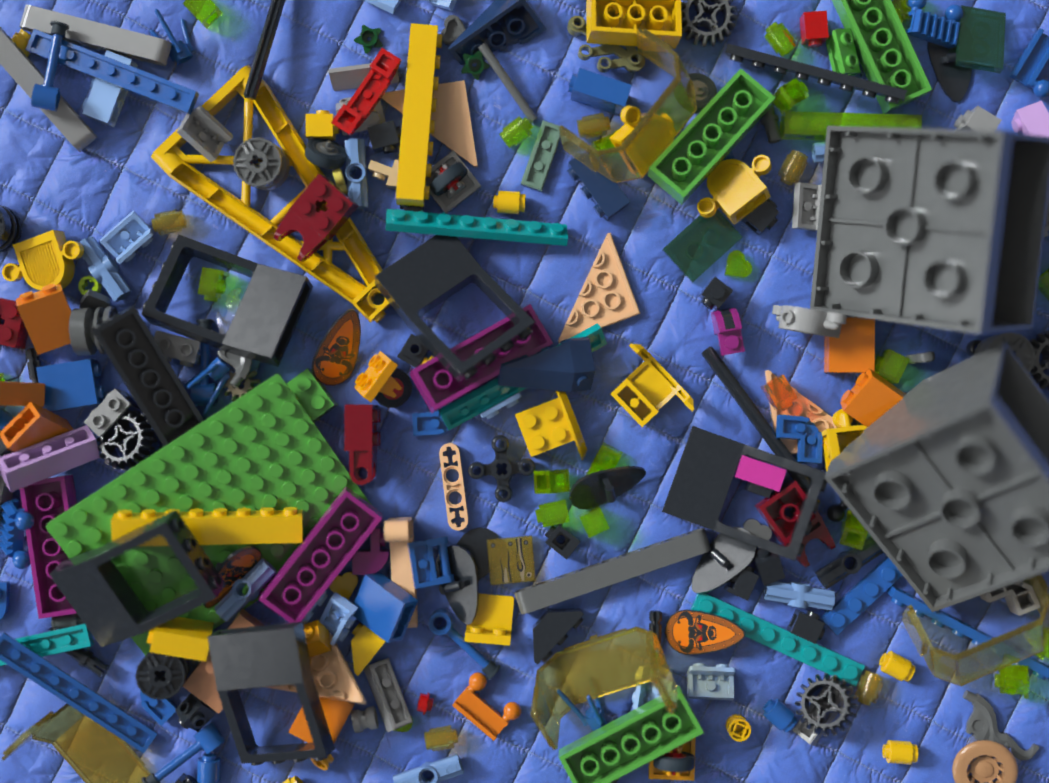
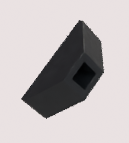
M580 608L548 609L533 625L534 662L537 665L541 661L546 662L553 654L552 648L556 644L560 646L568 638L566 633L572 627L576 629L582 623L584 613Z

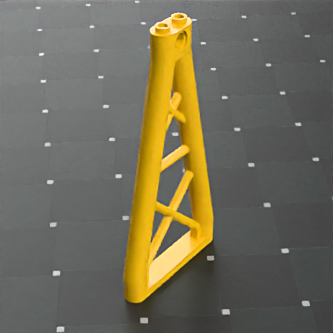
M250 65L244 66L208 99L202 107L214 117L239 93L244 98V142L252 138L253 103L255 104L282 150L286 153L290 166L294 167L305 185V188L273 219L269 220L250 207V185L242 181V198L240 200L190 165H234V156L218 155L216 160L210 162L203 155H186L180 148L187 141L177 133V130L152 153L151 158L175 182L352 303L370 323L373 321L378 323L386 316L384 311L391 306L386 298L381 305H375L373 302L374 296L381 293L375 286V275L383 271L350 217L335 234L339 242L333 241L332 238L319 249L323 250V256L316 252L304 262H300L297 259L303 246V241L298 240L291 234L281 241L274 239L278 225L282 222L290 207L318 174H324L319 166L314 165L306 158L305 143L271 88L263 79L255 100L244 97V90L251 70ZM258 159V163L255 165H260L263 160ZM327 203L322 204L321 210L327 211ZM332 250L346 251L367 287L332 263Z

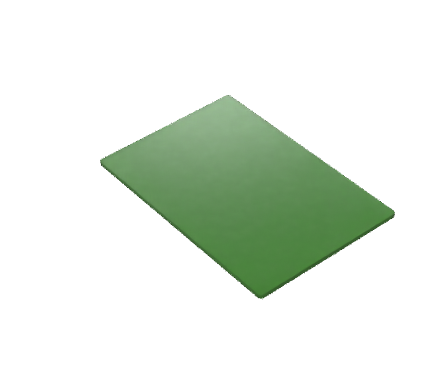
M275 374L48 522L46 529L67 556L72 558L111 542V519L114 513L120 510H131L132 513H141V511L153 509L156 512L179 509L180 512H189L191 509L198 508L203 509L205 512L213 511L216 508H225L227 511H237L238 508H250L251 511H260L264 507H271L274 510L296 507L303 512L304 540L346 486L370 505L371 503L360 487L351 480L350 473L282 376ZM300 543L200 546L210 558L215 568L217 563H222L236 550L246 546H255L262 554L261 559L264 558L278 572ZM137 546L111 559L148 611H152L198 589V586L170 546ZM248 585L243 588V595L245 596L249 591ZM258 595V597L255 600L249 601L243 609H246L247 607L258 601L260 595ZM201 605L178 616L213 622V630L226 622L215 612L214 607L216 605L211 608H205L204 605ZM149 631L131 637L144 655L151 648V644L147 643Z

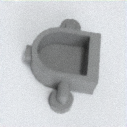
M773 305L772 314L776 315V320L779 322L778 328L834 338L840 337L841 325L846 324L847 318L845 314L786 305Z

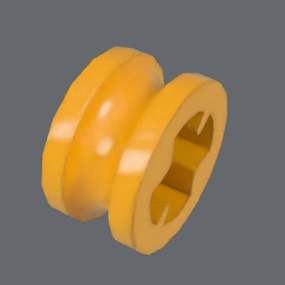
M329 754L328 758L315 761L314 758H311V761L318 768L327 770L329 764L334 761V758Z

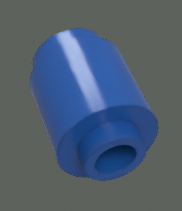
M778 698L775 700L770 699L763 706V716L779 730L788 732L796 724L797 718L794 716L795 713Z
M204 753L202 757L198 758V783H218L220 781L221 758L216 756L215 753Z

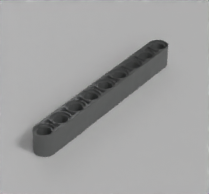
M700 528L515 591L514 595L520 613L527 614L704 554L712 549L705 528Z

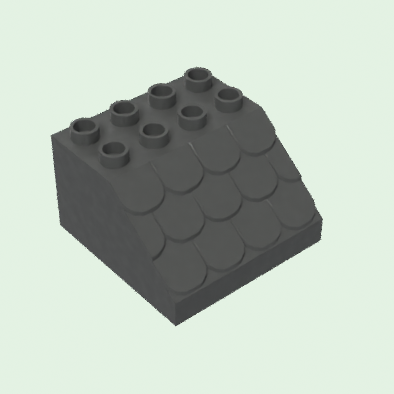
M827 126L810 309L840 313L847 316L980 334L1033 329L1049 196V137L1007 131Z
M1005 341L921 381L901 401L866 428L863 434L850 443L829 464L824 478L932 612L1049 570V400Z

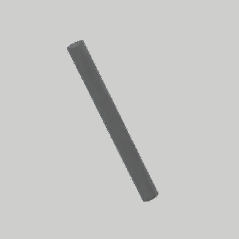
M486 42L479 46V50L531 123L538 117Z

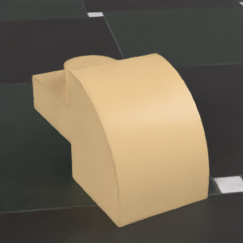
M395 159L392 167L370 160L368 170L372 173V177L382 181L388 178L386 186L389 189L397 188L399 160Z

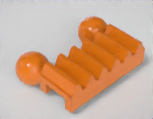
M476 672L470 676L469 686L465 688L452 706L494 741L502 729L509 724L510 720H516L520 717L521 707L516 702H509L505 705L502 716L492 705H489L486 700L475 693V691L484 689L487 684L485 675Z

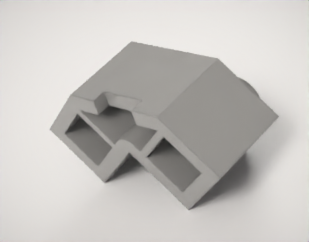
M1022 581L979 595L982 600L989 603L1004 597L1010 612L1019 616L1041 608L1033 586Z

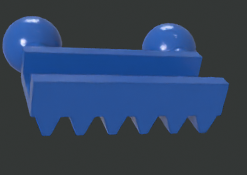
M908 0V5L911 8L908 16L912 17L910 28L906 29L907 35L948 49L956 47L960 27L959 21L963 17V9L959 5H950L945 10V17H938L937 14L931 15V12H923L927 0Z
M1041 28L1032 36V40L1023 51V55L1019 58L1009 77L1027 88H1033L1035 96L1045 98L1049 96V81L1036 80L1049 59V36L1044 34V30Z
M18 499L8 500L1 504L4 511L1 512L3 519L0 520L3 525L0 527L2 532L0 535L2 541L0 542V547L6 557L12 558L16 568L25 569L31 563L29 553L23 551L24 530L32 528L34 517L32 514L25 512L24 508L19 509Z

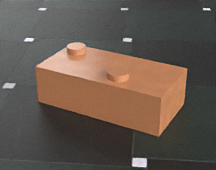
M242 609L227 629L263 626L264 624ZM209 650L207 660L200 661L182 687L219 714L223 706L217 692Z

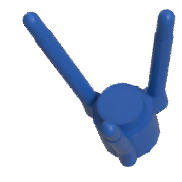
M156 9L155 14L172 42L169 53L172 62L176 61L177 64H182L189 61L193 57L191 52L194 51V48L190 42L185 20H180L185 43H183L182 40L176 41L161 13ZM153 29L149 30L153 37L160 38Z
M219 357L184 385L185 388H192L207 375L211 376L215 381L219 378L221 379L207 403L203 415H207L225 382L230 378L227 373L231 369Z
M590 675L588 678L596 706L591 696L587 695L590 708L586 710V716L580 712L560 689L557 690V693L581 719L583 725H589L591 730L595 731L606 725L607 720L604 716L605 711L602 708L594 679Z

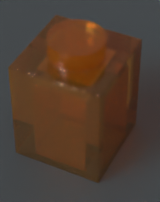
M784 374L760 386L774 410L781 408L784 411L793 406V400L798 398Z

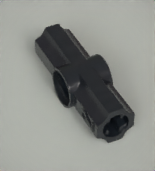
M870 536L850 550L840 553L836 559L815 572L816 577L824 588L828 589L848 575L857 573L862 566L884 552L872 536ZM848 557H852L854 560L850 568H846L844 565Z

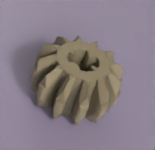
M230 368V378L222 388H228L224 395L230 396L232 394L231 400L235 401L255 388L254 384H259L261 381L260 379H253L257 372L252 371L249 373L245 383H243L245 385L244 388L238 387L236 389L230 384L236 375L235 370Z

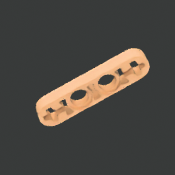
M447 443L441 447L439 452L447 519L452 529L460 531L467 526L469 519L461 455L457 445ZM447 447L456 450L452 460L453 462L458 461V466L450 465L445 468L444 462L449 463L448 456L443 454V452L447 451ZM450 469H455L459 473V478L455 482H450L446 477V473ZM457 491L461 494L462 500L459 504L450 502L449 495L451 492ZM463 506L464 510H459V514L465 521L461 522V526H457L456 523L452 522L456 514L455 511L450 512V507L459 508Z

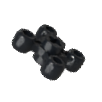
M497 435L491 442L492 449L495 451L494 461L490 464H483L478 461L473 462L468 468V473L471 478L477 480L487 475L493 476L497 480L495 498L499 502L505 503L511 500L513 494L508 483L510 476L516 473L530 476L534 473L536 465L530 458H524L519 462L510 461L506 455L509 440L504 435ZM497 440L504 441L505 445L503 448L496 446ZM498 463L501 465L503 463L507 464L506 470L508 472L506 474L503 472L501 475L497 473L498 467L496 465ZM524 463L531 465L529 471L523 470L522 466ZM476 466L481 468V473L478 475L473 472V468ZM501 490H506L508 492L507 497L503 498L500 496L499 492Z

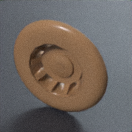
M980 740L964 746L957 753L953 761L952 774L955 783H977L975 779L979 781L978 783H1016L1018 764L1014 755L1005 746L994 741Z

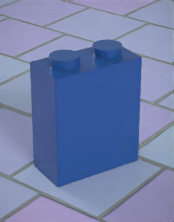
M579 68L578 74L573 73L568 92L572 93L571 100L621 116V111L626 105L632 85Z
M85 359L36 367L38 382L45 383V400L42 407L51 412L99 405L106 397L105 388L101 385L100 381L102 368L100 363H97V359Z
M381 572L366 574L361 581L359 592L353 601V604L358 607L354 617L387 643L399 641L404 637L418 600Z

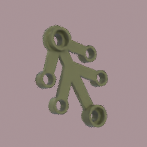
M581 16L570 18L567 25L569 34L576 37L583 34L587 37L586 22ZM584 44L580 46L578 51V57L584 61L591 57L615 54L618 56L619 59L610 60L608 57H601L598 60L597 69L603 73L611 69L623 67L627 71L634 73L640 71L645 65L644 55L637 51L635 46H625V50L619 45L599 44L601 46L591 48L589 45ZM585 50V51H587L589 54H588V55H584V54L582 53V51ZM631 58L636 59L638 62H633ZM604 62V63H606L608 66H607V67H603V66L601 65V63Z

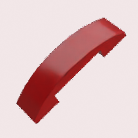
M381 48L369 66L371 70L348 104L342 105L331 124L351 136L363 124L381 100L400 66L401 59Z

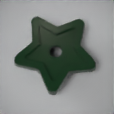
M362 25L361 33L354 39V42L363 45L366 54L373 47L381 48L383 46L379 40L381 29H371Z
M480 50L474 55L463 54L465 65L461 73H471L478 80L481 72L489 68L490 65L483 61Z

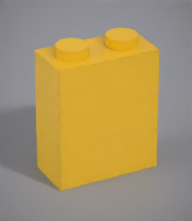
M183 617L173 618L149 630L147 643L151 644L150 652L206 661L209 650L208 636L212 634L214 623Z

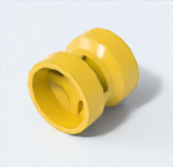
M734 714L726 720V730L733 740L741 742L749 738L751 726L745 717Z

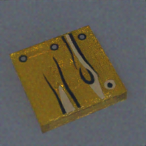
M531 535L486 539L490 585L536 581Z

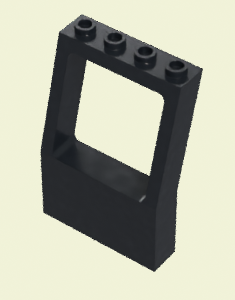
M178 234L176 241L171 246L167 260L162 265L160 275L152 286L151 294L143 305L141 314L150 324L223 351L279 367L313 285L307 276L261 265ZM193 257L251 277L226 334H220L166 314L189 261Z
M435 235L375 275V286L406 325L459 382L464 378L466 380L472 378L478 372V368L483 365L485 367L489 366L496 360L495 356L501 352L507 353L515 346V342L519 339L523 341L533 333L535 321L484 271L456 236ZM474 283L515 326L467 360L461 361L420 317L468 284Z
M692 426L662 512L795 561L796 557H801L805 546L802 543L804 534L809 535L813 523L809 521L812 512L816 514L820 505V500L817 499L819 492H824L828 481L824 478L826 472ZM742 455L762 460L810 478L807 493L789 543L786 546L720 523L718 520Z
M177 510L99 548L64 560L49 574L101 647L142 634L217 598L226 586L222 576L218 573ZM157 536H163L198 586V589L152 611H148L111 559Z
M303 621L217 630L209 635L208 642L217 692L242 764L251 763V765L256 766L272 761V764H279L285 760L302 762L308 758H314L315 761L328 758V755L335 747L312 676ZM294 685L297 689L313 742L258 746L255 742L238 689Z

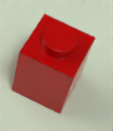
M827 10L804 12L800 17L802 45H809L810 48L820 47L829 38Z

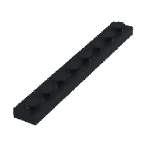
M728 44L725 51L727 56H730L729 60L743 63V60L752 62L751 66L764 69L765 66L773 67V72L786 75L788 71L795 73L796 78L808 81L809 77L818 79V84L829 87L831 83L840 85L839 89L847 92H853L854 89L863 91V96L875 98L876 95L885 97L884 101L892 104H898L899 101L904 102L907 90Z

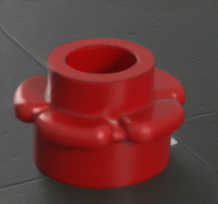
M420 693L417 711L423 712V715L426 714V711L431 712L434 698L430 697V693Z

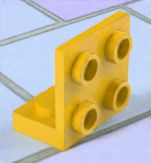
M479 593L477 614L474 622L466 625L464 642L510 646L514 597Z

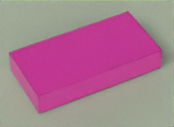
M742 455L735 477L780 492L787 470Z

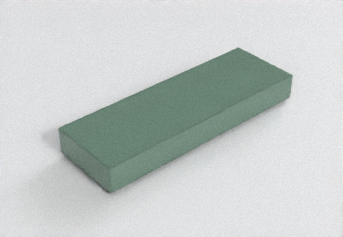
M542 121L521 181L522 186L542 192L564 127Z

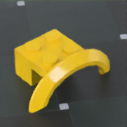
M630 344L629 346L644 362L611 392V395L641 427L659 412V409L675 394L693 411V399L641 344Z
M555 391L558 398L515 414L531 457L575 441L580 458L584 460L587 447L565 391Z

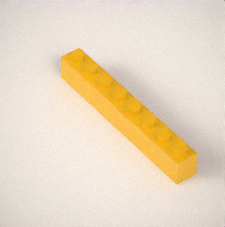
M411 23L396 188L397 205L424 207L425 200H429L430 186H426V178H431L432 164H428V156H433V142H430V134L435 133V120H431L432 112L437 110V99L433 98L434 91H438L439 77H435V70L440 69L441 56L437 55V48H442V34H438V25Z
M264 507L260 511H251L250 508H238L237 511L216 508L213 511L205 512L203 509L198 508L191 509L189 512H180L179 509H168L165 512L147 509L141 511V513H132L131 510H120L114 513L111 519L112 541L177 510L200 545L303 542V512L296 507H286L284 510ZM157 536L139 546L170 545L163 536Z

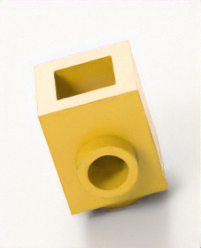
M318 110L316 114H306V138L308 140L322 138L336 141V134L340 133V129L331 124L335 116L327 110Z

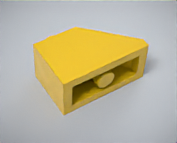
M359 623L353 630L354 638L351 640L354 673L359 676L385 643L382 638L362 623Z

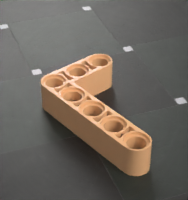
M389 518L384 522L385 542H390L391 580L417 599V589L413 585L407 543L414 542L413 518ZM417 605L407 628H418Z

